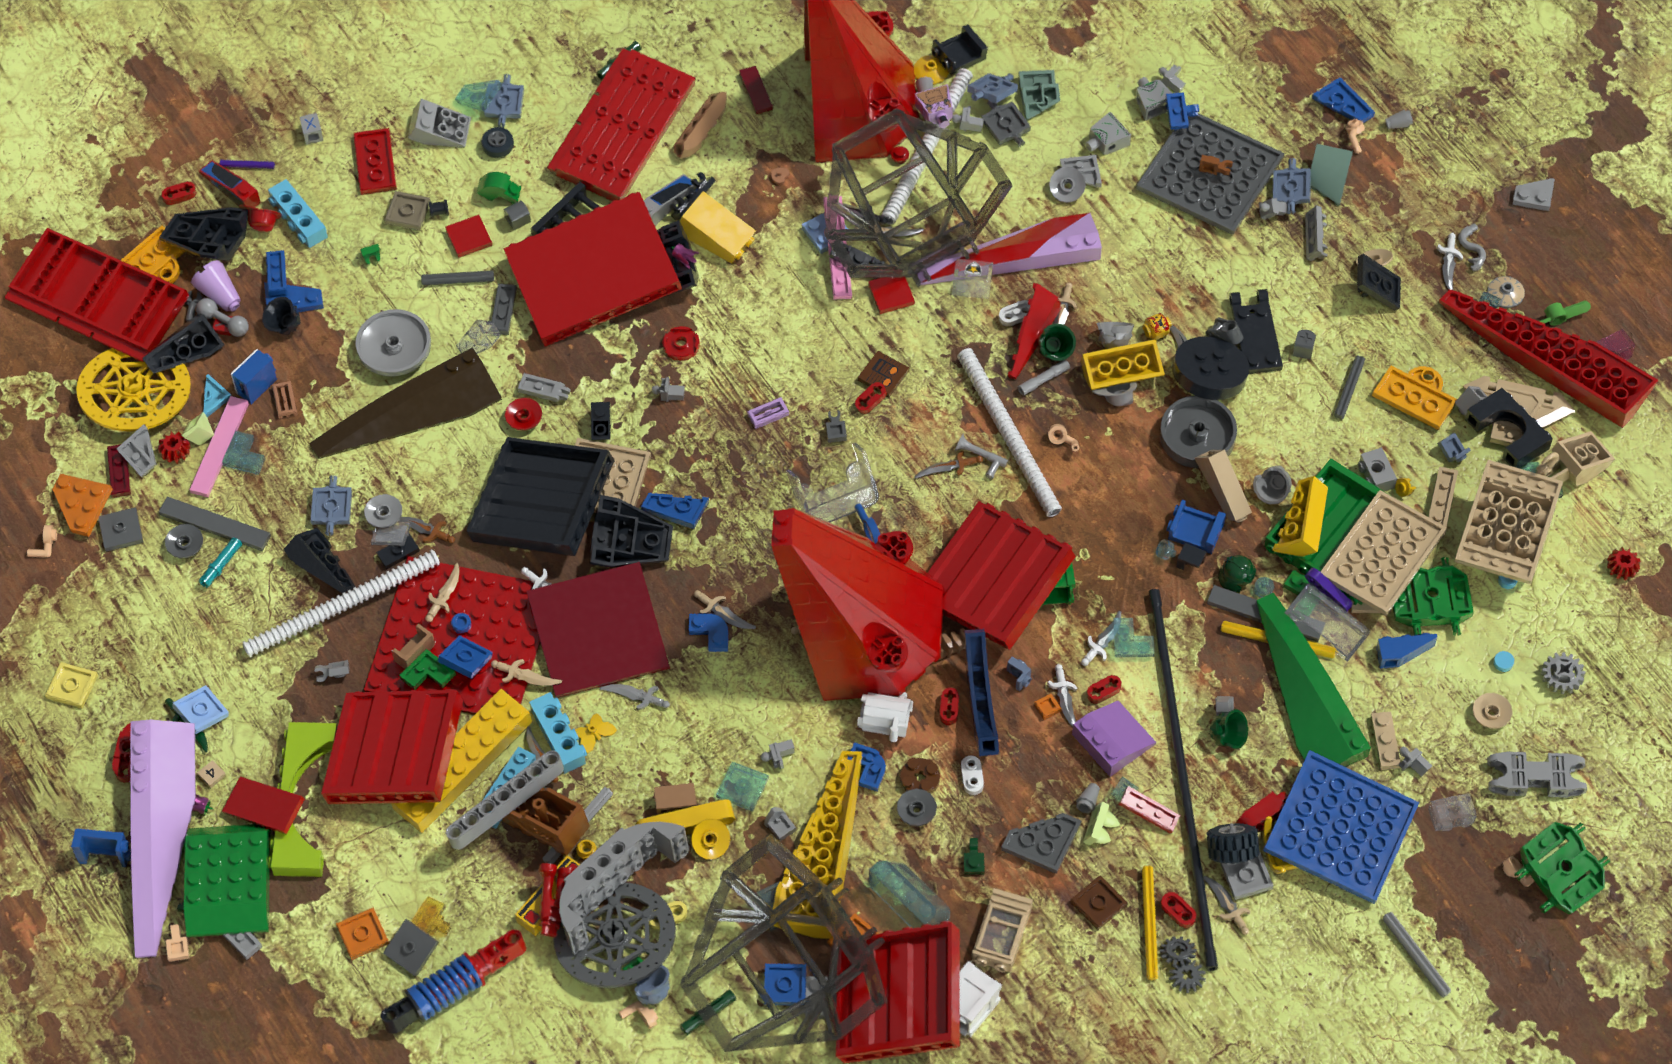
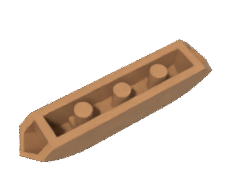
M726 92L710 94L673 145L674 153L679 158H686L695 154L702 147V141L707 138L708 131L717 124L716 120L720 121L722 119L727 104Z

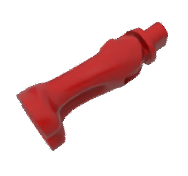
M542 863L539 865V873L543 881L539 912L541 922H539V926H541L540 934L543 936L556 937L557 929H560L562 920L560 915L561 893L565 886L564 879L575 870L573 868L562 867L557 870V866L554 864ZM556 875L555 898L552 899V887Z

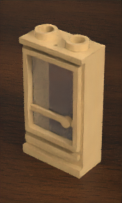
M993 889L972 952V961L979 966L987 965L994 967L999 972L1012 971L1032 910L1033 899Z

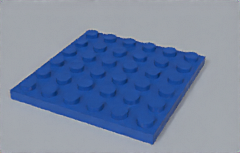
M1309 750L1263 851L1375 904L1419 802Z

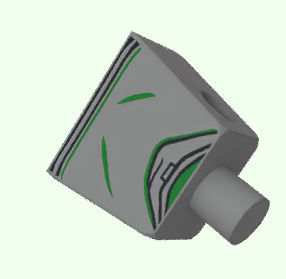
M1146 77L1139 79L1137 82L1139 87L1136 89V101L1144 120L1146 121L1166 113L1165 96L1172 92L1158 79L1149 82Z
M1109 112L1090 128V140L1085 142V146L1090 152L1098 148L1103 155H1107L1130 146L1131 134Z

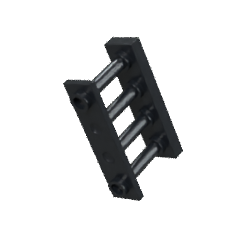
M579 182L531 227V235L535 236L542 233L545 229L558 226L564 222L561 219L568 214L574 218L582 215L574 209L578 203H583L592 210L600 206L586 197V187L583 183Z

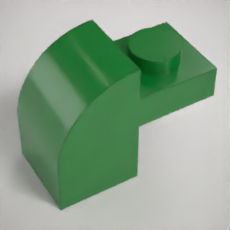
M490 172L480 178L476 193L490 201L500 196L514 204L519 200L521 186L510 181V175L506 173Z

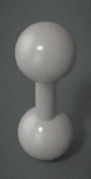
M204 298L197 303V314H203L206 319L215 317L226 323L228 331L233 336L240 337L247 333L249 324L244 317H228L219 312L216 303L209 298Z

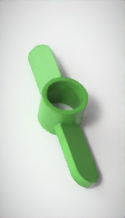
M1582 301L1563 308L1561 303L1551 304L1544 310L1547 318L1540 320V322H1549L1552 326L1560 325L1568 318L1589 311L1591 304L1588 301Z

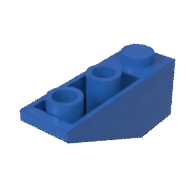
M1423 633L1416 636L1403 635L1401 637L1385 636L1378 639L1376 651L1380 669L1400 667L1435 647L1437 634Z

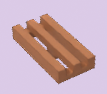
M291 381L273 384L279 419H282L283 416L290 417L291 414L297 416ZM286 386H288L292 409L290 410L288 408L284 388ZM277 388H281L285 411H281Z

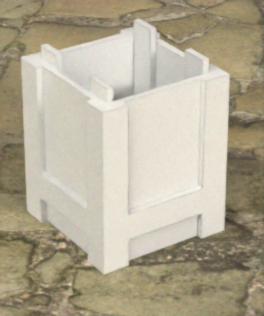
M969 961L960 971V1033L971 1037L1001 1001L999 992L1002 985L976 968Z

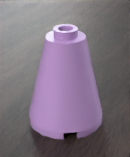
M219 260L203 266L205 270L202 273L198 271L194 275L191 284L225 311H235L240 306L241 299L224 265Z

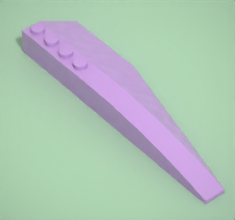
M161 720L131 721V869L135 958L155 957L157 955L163 923L166 920V911L171 900V891L173 884H175L182 856V847L185 842L188 824L191 820L192 808L196 800L194 723Z

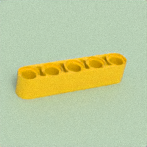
M724 799L644 818L637 821L635 825L647 822L674 823L684 826L686 835L692 834L696 825L703 820L716 819L725 825H729L736 819L731 801Z

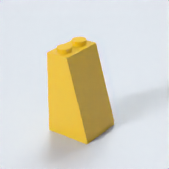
M704 191L680 220L688 240L731 264L735 259L739 260L745 252L743 249L746 246L750 247L755 240L753 236L756 230Z

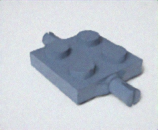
M988 73L969 84L967 92L972 93L971 98L973 101L985 98L992 103H997L1018 90V84L1011 82L1014 76L1010 75V73L1003 77Z
M504 74L503 83L488 84L485 117L499 118L497 126L501 127L502 123V128L505 127L506 118L521 119L524 85L511 84L510 74Z
M1290 158L1288 160L1289 168L1274 170L1273 199L1277 198V201L1286 202L1288 204L1287 213L1291 214L1292 211V214H1295V204L1310 203L1311 170L1310 168H1296V159Z
M335 475L334 477H329V486L313 488L311 524L326 525L325 534L328 536L329 532L330 536L334 534V525L350 524L352 488L337 486L338 477Z

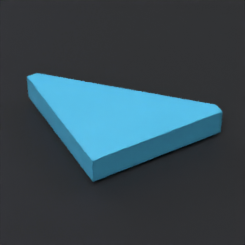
M207 374L203 412L206 417H209L229 400L231 394Z

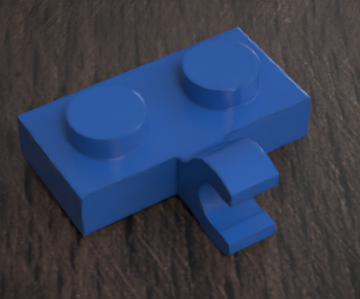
M1184 92L1166 94L1170 130L1188 128V116H1198L1200 111L1199 104L1186 105Z

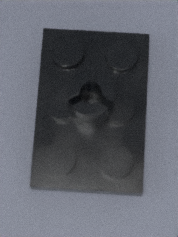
M1364 253L1359 255L1357 266L1358 293H1361L1362 297L1370 295L1394 311L1400 309L1401 277Z

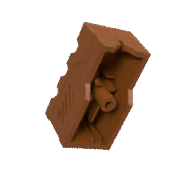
M549 787L540 789L502 818L504 823L513 828H519L524 834L537 838L544 845H550L555 851L564 856L569 854L590 827L582 805Z

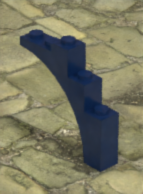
M985 630L964 631L966 672L970 691L975 742L979 756L999 755L998 733L990 691Z

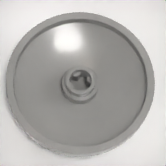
M386 310L371 316L363 323L356 336V350L362 364L370 371L383 376H400L414 371L426 360L431 349V336L426 323L416 314L405 310Z

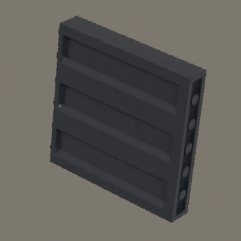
M507 437L501 447L499 457L494 463L493 471L488 477L487 485L481 493L478 506L474 509V515L467 526L466 532L471 540L477 543L575 556L613 466L614 459L609 450Z

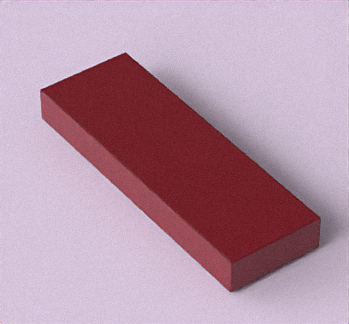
M756 65L739 70V75L756 115L773 110V105Z
M121 444L107 446L110 485L113 489L111 492L112 498L131 495L129 463L116 449Z

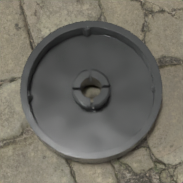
M1198 396L1185 397L1173 403L1163 415L1160 429L1162 447L1170 458L1183 466L1200 469L1195 457L1210 450H1225L1227 456H1229L1234 449L1237 436L1236 420L1232 412L1218 400H1209Z

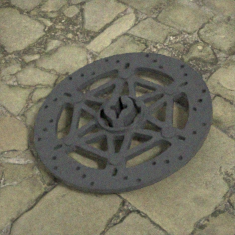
M632 883L621 884L610 897L604 899L608 900L607 905L584 918L586 931L595 937L587 943L583 950H580L575 955L568 945L561 920L560 929H557V935L554 937L555 953L564 970L576 980L599 988L628 986L654 973L669 956L676 936L675 921L670 907L656 892ZM621 898L634 899L647 905L648 908L641 911L620 903ZM613 909L617 910L618 918L611 919ZM621 910H625L636 915L623 919ZM607 911L606 921L594 920V918ZM657 918L660 924V935L657 943L650 942L649 921ZM641 919V920H640L637 924H635L633 927L630 926L629 923H632V922H634V921H637V920ZM588 924L600 927L596 931L593 928L589 927ZM643 925H645V938L635 934ZM634 939L642 945L630 944V942ZM599 943V947L589 950L593 945ZM625 948L636 950L622 959ZM606 950L608 960L594 955ZM612 951H618L616 961H613ZM643 953L649 954L637 966L625 971L621 970V966ZM589 959L609 967V971L607 973L598 972L587 968L581 962Z

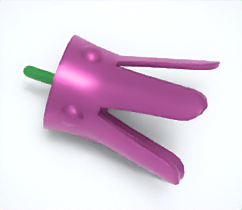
M678 244L675 248L671 247L674 249L672 256L681 261L688 269H690L687 260L693 263L697 262L692 256L699 254V252L687 249L681 244Z
M196 794L192 811H198L200 814L205 815L208 809L213 810L210 807L211 800Z

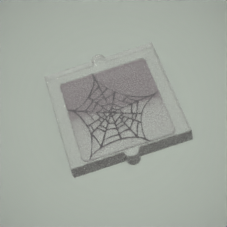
M397 522L388 528L376 527L373 531L371 545L404 546L407 536H409L411 522Z

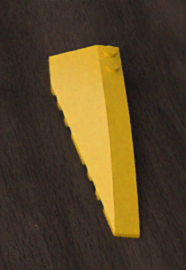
M841 752L832 771L831 779L827 781L825 791L817 802V808L812 813L800 838L797 850H794L792 860L784 871V877L777 886L770 920L771 926L813 938L834 939L852 837L862 752ZM848 756L853 757L852 760H848L847 758Z

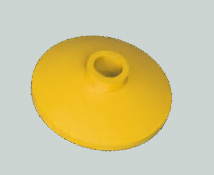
M933 55L921 57L916 61L913 68L914 76L917 80L922 77H930L933 80V85L943 82L949 74Z
M706 819L698 823L691 835V844L694 851L700 857L716 859L727 851L730 844V833L726 825L721 821ZM707 835L711 836L710 842L706 841Z

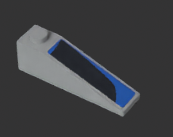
M685 174L644 200L655 226L671 211L670 204L678 205L675 200L676 197L684 199V195L696 187L691 183L692 179Z

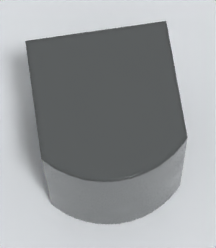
M521 200L503 209L504 217L513 230L531 222L530 212Z
M1310 330L1298 331L1293 356L1311 360L1316 338L1315 333Z

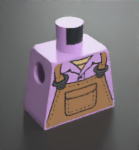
M947 84L915 94V106L928 124L938 123L940 128H945L950 124L948 119L953 117V106Z

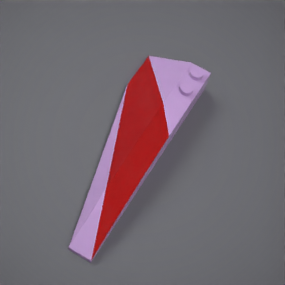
M1083 213L1055 217L918 267L916 272L919 285L1101 260L1102 246L1091 214ZM976 262L981 266V276L965 274V268L970 263Z

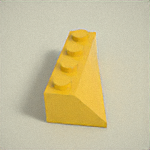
M1315 476L1298 481L1291 499L1292 508L1285 515L1287 521L1284 529L1281 528L1278 536H1280L1278 544L1274 545L1273 551L1302 557L1318 552L1328 487Z

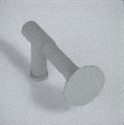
M964 433L960 437L955 451L958 449L971 451L993 462L985 475L988 479L994 478L999 465L1005 468L1008 463L1007 459L969 443L965 439Z

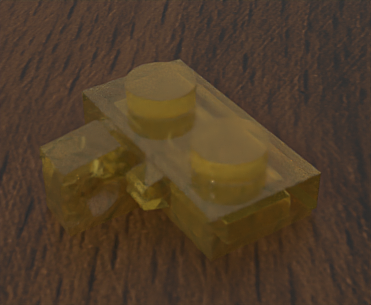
M427 896L412 923L428 934L439 931L448 935L451 930L450 924L444 921L442 916L446 908L445 904Z

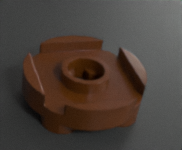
M910 758L901 769V785L906 792L912 789H922L929 793L935 792L940 783L938 765L928 759ZM922 774L926 778L921 779V781H917V777L915 776Z

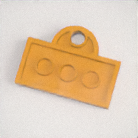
M161 225L121 261L173 284L180 274L177 258L185 250L160 240L159 237L165 229ZM165 273H172L168 278L163 277Z
M1391 365L1372 394L1373 397L1437 430H1440L1457 401L1456 398L1442 392L1443 379L1435 369L1426 366L1413 368L1407 374ZM1431 375L1433 379L1426 380L1423 376Z

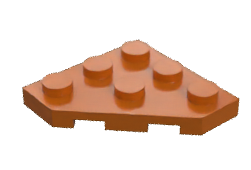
M60 474L52 490L71 532L89 537L113 489L111 485Z

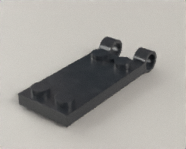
M1257 290L1258 304L1246 306L1241 305L1240 292L1229 293L1233 319L1237 322L1243 335V340L1239 343V347L1248 360L1249 374L1282 370L1283 364L1271 314L1268 290Z

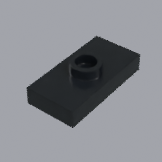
M408 534L401 538V540L399 539L377 551L376 554L387 570L407 559L408 556L416 554L420 549L411 535Z

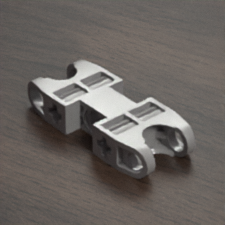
M1501 752L1487 757V765L1495 767L1496 770L1504 774L1503 777L1489 781L1488 789L1493 793L1506 796H1526L1528 787L1547 788L1548 797H1574L1587 792V784L1579 782V780L1574 779L1570 775L1571 772L1583 769L1586 766L1585 759L1581 756L1568 753H1548L1545 762L1527 761L1526 752Z

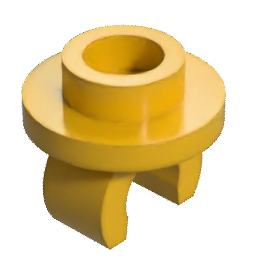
M1399 478L1396 481L1395 490L1400 497H1406L1416 489L1415 486L1411 487V480L1409 478Z

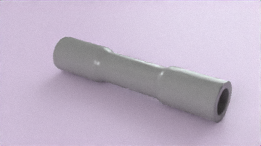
M1066 359L1062 360L1035 378H1031L1019 385L1018 390L1021 395L1028 394L1046 381L1069 370L1070 365Z

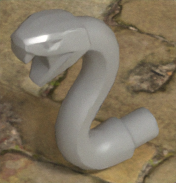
M1475 223L1463 228L1459 234L1460 244L1468 250L1476 251L1479 255L1478 258L1468 259L1473 264V266H1470L1473 272L1479 270L1486 259V252L1483 247L1468 242L1466 239L1474 231L1478 230Z

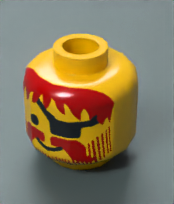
M1157 313L1146 318L1142 328L1147 338L1158 340L1169 335L1172 324L1169 317Z

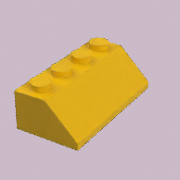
M1156 339L1086 353L1082 355L1080 361L1084 378L1091 390L1165 375Z

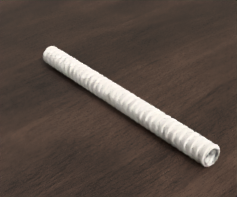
M964 68L958 70L949 87L953 113L973 78L972 73ZM938 123L929 124L911 161L881 214L882 217L887 218V224L896 223L946 127L940 128Z
M970 348L962 350L957 358L963 365L962 367L968 374L970 381L973 383L980 399L983 401L1006 445L1017 461L1024 477L1030 484L1032 491L1038 498L1040 505L1046 512L1047 517L1057 515L1062 510V507L1059 505L1058 500H1056V496L1051 491L1050 486H1048V482L1043 477L1042 472H1040L1041 470L1037 463H1035V459L1029 449H1027L1022 436L1019 435V431L1014 426V422L1009 417L1003 403H1001L976 355Z
M435 551L425 552L424 556L419 555L418 559L415 557L413 561L409 560L407 564L403 563V566H397V569L393 568L391 572L387 571L385 575L382 573L381 577L378 578L376 576L375 580L370 579L369 583L364 582V585L360 584L358 588L354 587L352 591L348 590V593L345 594L344 592L342 596L338 595L336 599L331 598L332 601L329 602L327 600L326 604L321 603L319 607L315 606V609H309V612L305 611L303 615L299 614L297 618L293 617L291 621L288 619L287 623L282 622L281 626L276 625L275 629L272 627L270 631L266 630L264 634L260 633V636H254V639L251 640L250 638L248 642L244 641L242 645L248 657L251 658L253 654L257 655L259 651L263 652V649H269V646L273 647L275 643L279 644L281 640L286 641L285 638L287 637L290 639L293 634L296 636L297 632L302 633V630H308V627L312 628L314 624L318 625L320 621L324 622V619H330V616L335 617L336 613L341 614L342 610L345 612L348 607L351 609L353 605L357 606V603H363V600L367 601L369 597L373 598L375 594L379 595L381 591L382 593L385 592V589L390 590L391 586L396 587L397 583L400 585L401 581L406 582L408 578L412 579V576L416 577L418 573L422 574L424 570L428 571V568H434V565L438 566L440 561Z

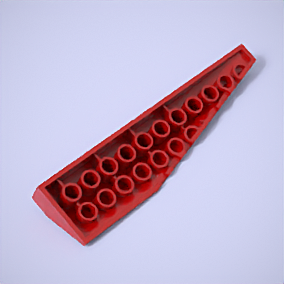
M1452 289L1439 299L1440 304L1504 354L1621 428L1634 417L1658 383V379L1595 341L1582 340L1576 334L1571 336L1563 333L1562 329L1556 327L1549 328L1543 322L1518 313L1515 315L1508 313L1507 309L1502 307L1497 309L1489 306L1488 302L1475 301L1473 297Z

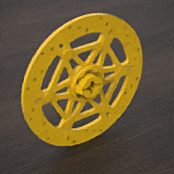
M113 348L96 356L82 370L76 387L77 399L82 411L95 423L116 431L133 432L137 431L142 425H145L147 429H151L169 421L184 407L191 389L190 376L185 364L169 368L174 374L175 380L168 381L161 371L156 373L161 381L150 380L153 374L150 369L146 376L142 375L149 368L145 362H122L121 359L131 356ZM107 365L112 367L100 383H93L97 374ZM128 367H141L135 373L128 369ZM119 370H123L127 375L122 377ZM113 374L117 375L118 381L108 382ZM151 385H157V386H161V387L151 388L150 386H151ZM115 386H117V389H116V390H115V389H105V388H110V387H115ZM168 391H175L167 405L158 410L156 406ZM160 392L156 399L152 401L149 394ZM93 394L101 395L110 407L107 412L96 405L92 398ZM106 394L117 395L112 403ZM146 398L148 405H145L140 400ZM121 399H125V400H126L124 403H122L120 406H118L119 403H120V401H121ZM132 402H135L137 405L140 406V407L126 408V407H127L129 404H131ZM145 412L147 416L139 418L118 417L120 413Z

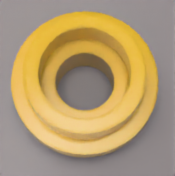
M582 840L576 848L578 856L582 859H587L597 850L595 843L591 840ZM586 848L590 849L589 852H583Z

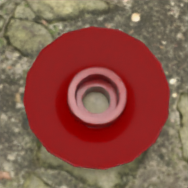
M519 398L509 403L505 411V418L510 427L526 431L533 429L539 424L543 412L537 401L531 398Z

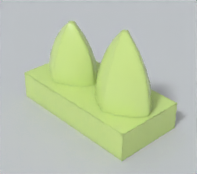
M1101 802L1095 806L1083 843L1091 845L1094 842L1099 844L1111 842L1109 834L1102 827L1120 826V823L1108 811L1109 804Z

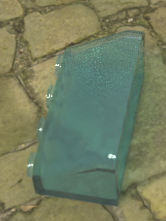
M879 861L869 869V887L911 928H918L924 924L937 925L940 922L949 920V907L903 862Z

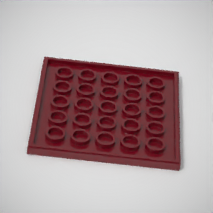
M640 562L527 590V596L550 678L562 680L561 683L552 685L555 697L560 698L670 669Z

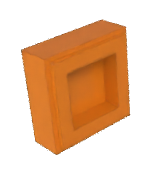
M1052 694L1034 702V706L1044 720L1061 712V707Z

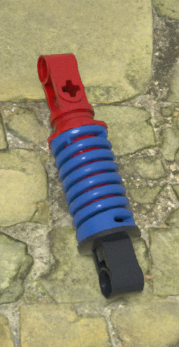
M515 929L510 930L495 941L490 942L484 948H479L471 956L467 952H463L461 956L449 962V966H443L442 970L438 969L435 974H430L429 978H424L422 982H417L416 985L402 991L404 998L381 1012V1019L387 1032L390 1034L399 1033L417 1020L424 1024L430 1017L435 1016V1011L437 1013L442 1011L441 1006L448 1008V1002L454 1004V997L460 1000L462 999L461 993L467 996L469 994L468 990L475 991V988L483 987L485 985V976L494 974L496 970L525 953L527 947L521 932Z

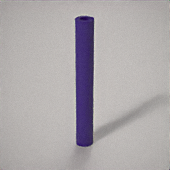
M220 160V165L223 167L275 168V162Z

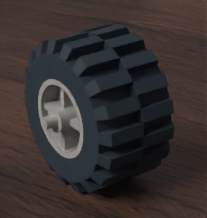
M1230 823L1216 826L1206 833L1208 857L1212 861L1219 863H1241L1254 859L1259 855L1258 831L1254 826Z

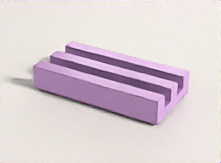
M780 397L747 411V415L750 417L751 423L754 424V428L757 429L788 416L789 410ZM765 411V413L760 414V415L754 417V415H757V414H759V413Z

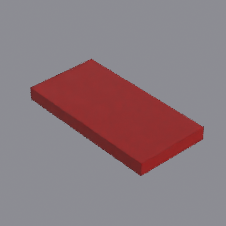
M389 128L353 133L361 195L397 190Z
M240 776L222 812L226 815L287 834L305 799L300 795Z

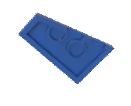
M1341 77L1312 95L1313 100L1350 120L1358 119L1365 123L1375 115V111Z
M264 282L267 305L273 299L282 296L290 299L293 305L297 306L298 312L324 308L321 289L287 285V294L269 296L268 283Z
M648 493L641 506V510L650 515L695 529L709 503V497L693 499L692 496L680 498L673 497L672 494Z

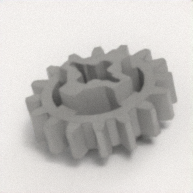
M1565 652L1562 653V656H1559L1557 653L1554 654L1553 658L1549 656L1547 662L1544 661L1541 675H1544L1542 681H1548L1547 688L1554 687L1553 692L1559 689L1561 694H1564L1565 690L1572 693L1573 688L1578 690L1579 686L1583 684L1585 671H1582L1584 665H1578L1580 659L1573 660V654L1566 657Z

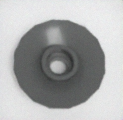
M181 524L173 527L165 538V547L168 553L177 558H189L200 551L203 545L201 531L190 524Z
M912 789L902 794L898 800L897 811L903 822L911 826H922L932 821L936 815L937 804L935 798L929 792L922 789ZM918 808L921 811L916 813L913 810Z

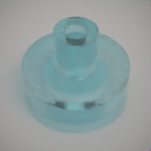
M1163 539L1157 545V557L1167 560L1176 555L1172 542Z
M1267 577L1257 579L1254 586L1256 595L1264 597L1273 593V581Z

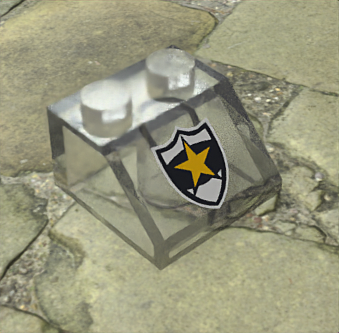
M956 259L952 295L990 299L993 262Z

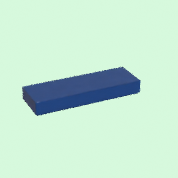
M284 250L266 252L269 296L287 294Z

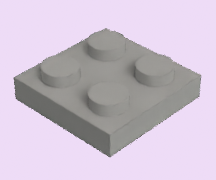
M1260 851L1256 858L1246 862L1221 863L1234 900L1273 889L1274 885Z

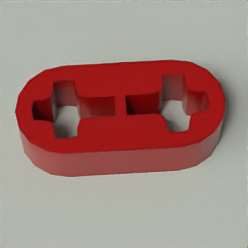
M189 181L169 186L161 193L163 202L166 205H175L191 200L197 194L194 183Z
M873 383L857 397L855 406L858 412L862 414L869 413L886 397L887 391L882 383ZM881 389V394H875L874 390ZM862 401L864 403L867 402L868 406L866 408L864 406L861 407L860 403Z
M1110 675L1092 684L1087 690L1088 701L1093 704H1099L1117 695L1121 690V679L1116 675ZM1109 683L1116 684V688L1113 686L1109 687ZM1093 691H1095L1096 693H1099V696H1098V697H1097L1096 695H1093V696H1092Z
M946 688L941 694L940 720L945 725H953L958 719L959 693L954 688ZM948 695H952V704L948 703ZM947 710H951V718H947Z

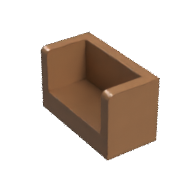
M420 624L416 626L417 634L400 651L396 648L392 650L394 661L404 669L426 649L430 651L435 646L433 634Z
M694 783L654 787L657 815L661 814V810L697 806Z

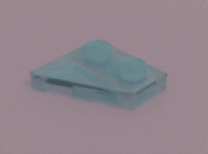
M499 80L464 85L455 100L459 104L485 112L502 86V83Z

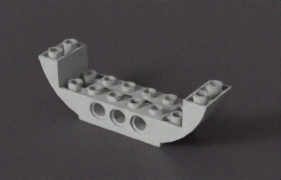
M647 822L627 829L621 828L564 879L565 886L560 898V915L568 945L574 955L583 950L589 942L584 918L591 911L595 910L605 898L610 897L614 890L621 884H624L635 871L640 870L648 859L656 855L657 851H660L674 863L687 855L690 850L684 826L667 822Z

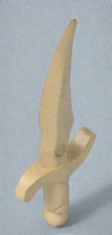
M458 563L455 564L445 585L439 590L438 598H434L432 593H429V599L433 606L425 617L427 622L433 620L440 608H444L449 613L450 609L446 600L449 599L458 582Z
M523 659L515 661L511 666L496 660L491 663L493 668L509 673L506 678L502 679L504 683L510 682L513 677L541 686L555 685L562 682V680L544 677L529 669H519L518 666L524 664Z

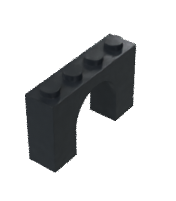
M1500 388L1467 409L1465 421L1476 432L1497 421H1508L1520 428L1523 436L1505 447L1503 459L1512 467L1521 468L1550 449L1553 440L1550 433L1545 431L1538 421L1532 418L1525 408L1519 405L1513 399V396L1503 388Z

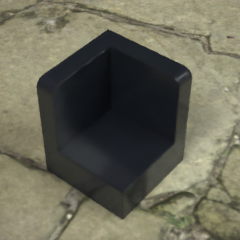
M1185 543L1178 556L1176 568L1184 570L1186 564L1199 568L1201 563L1205 562L1207 551Z

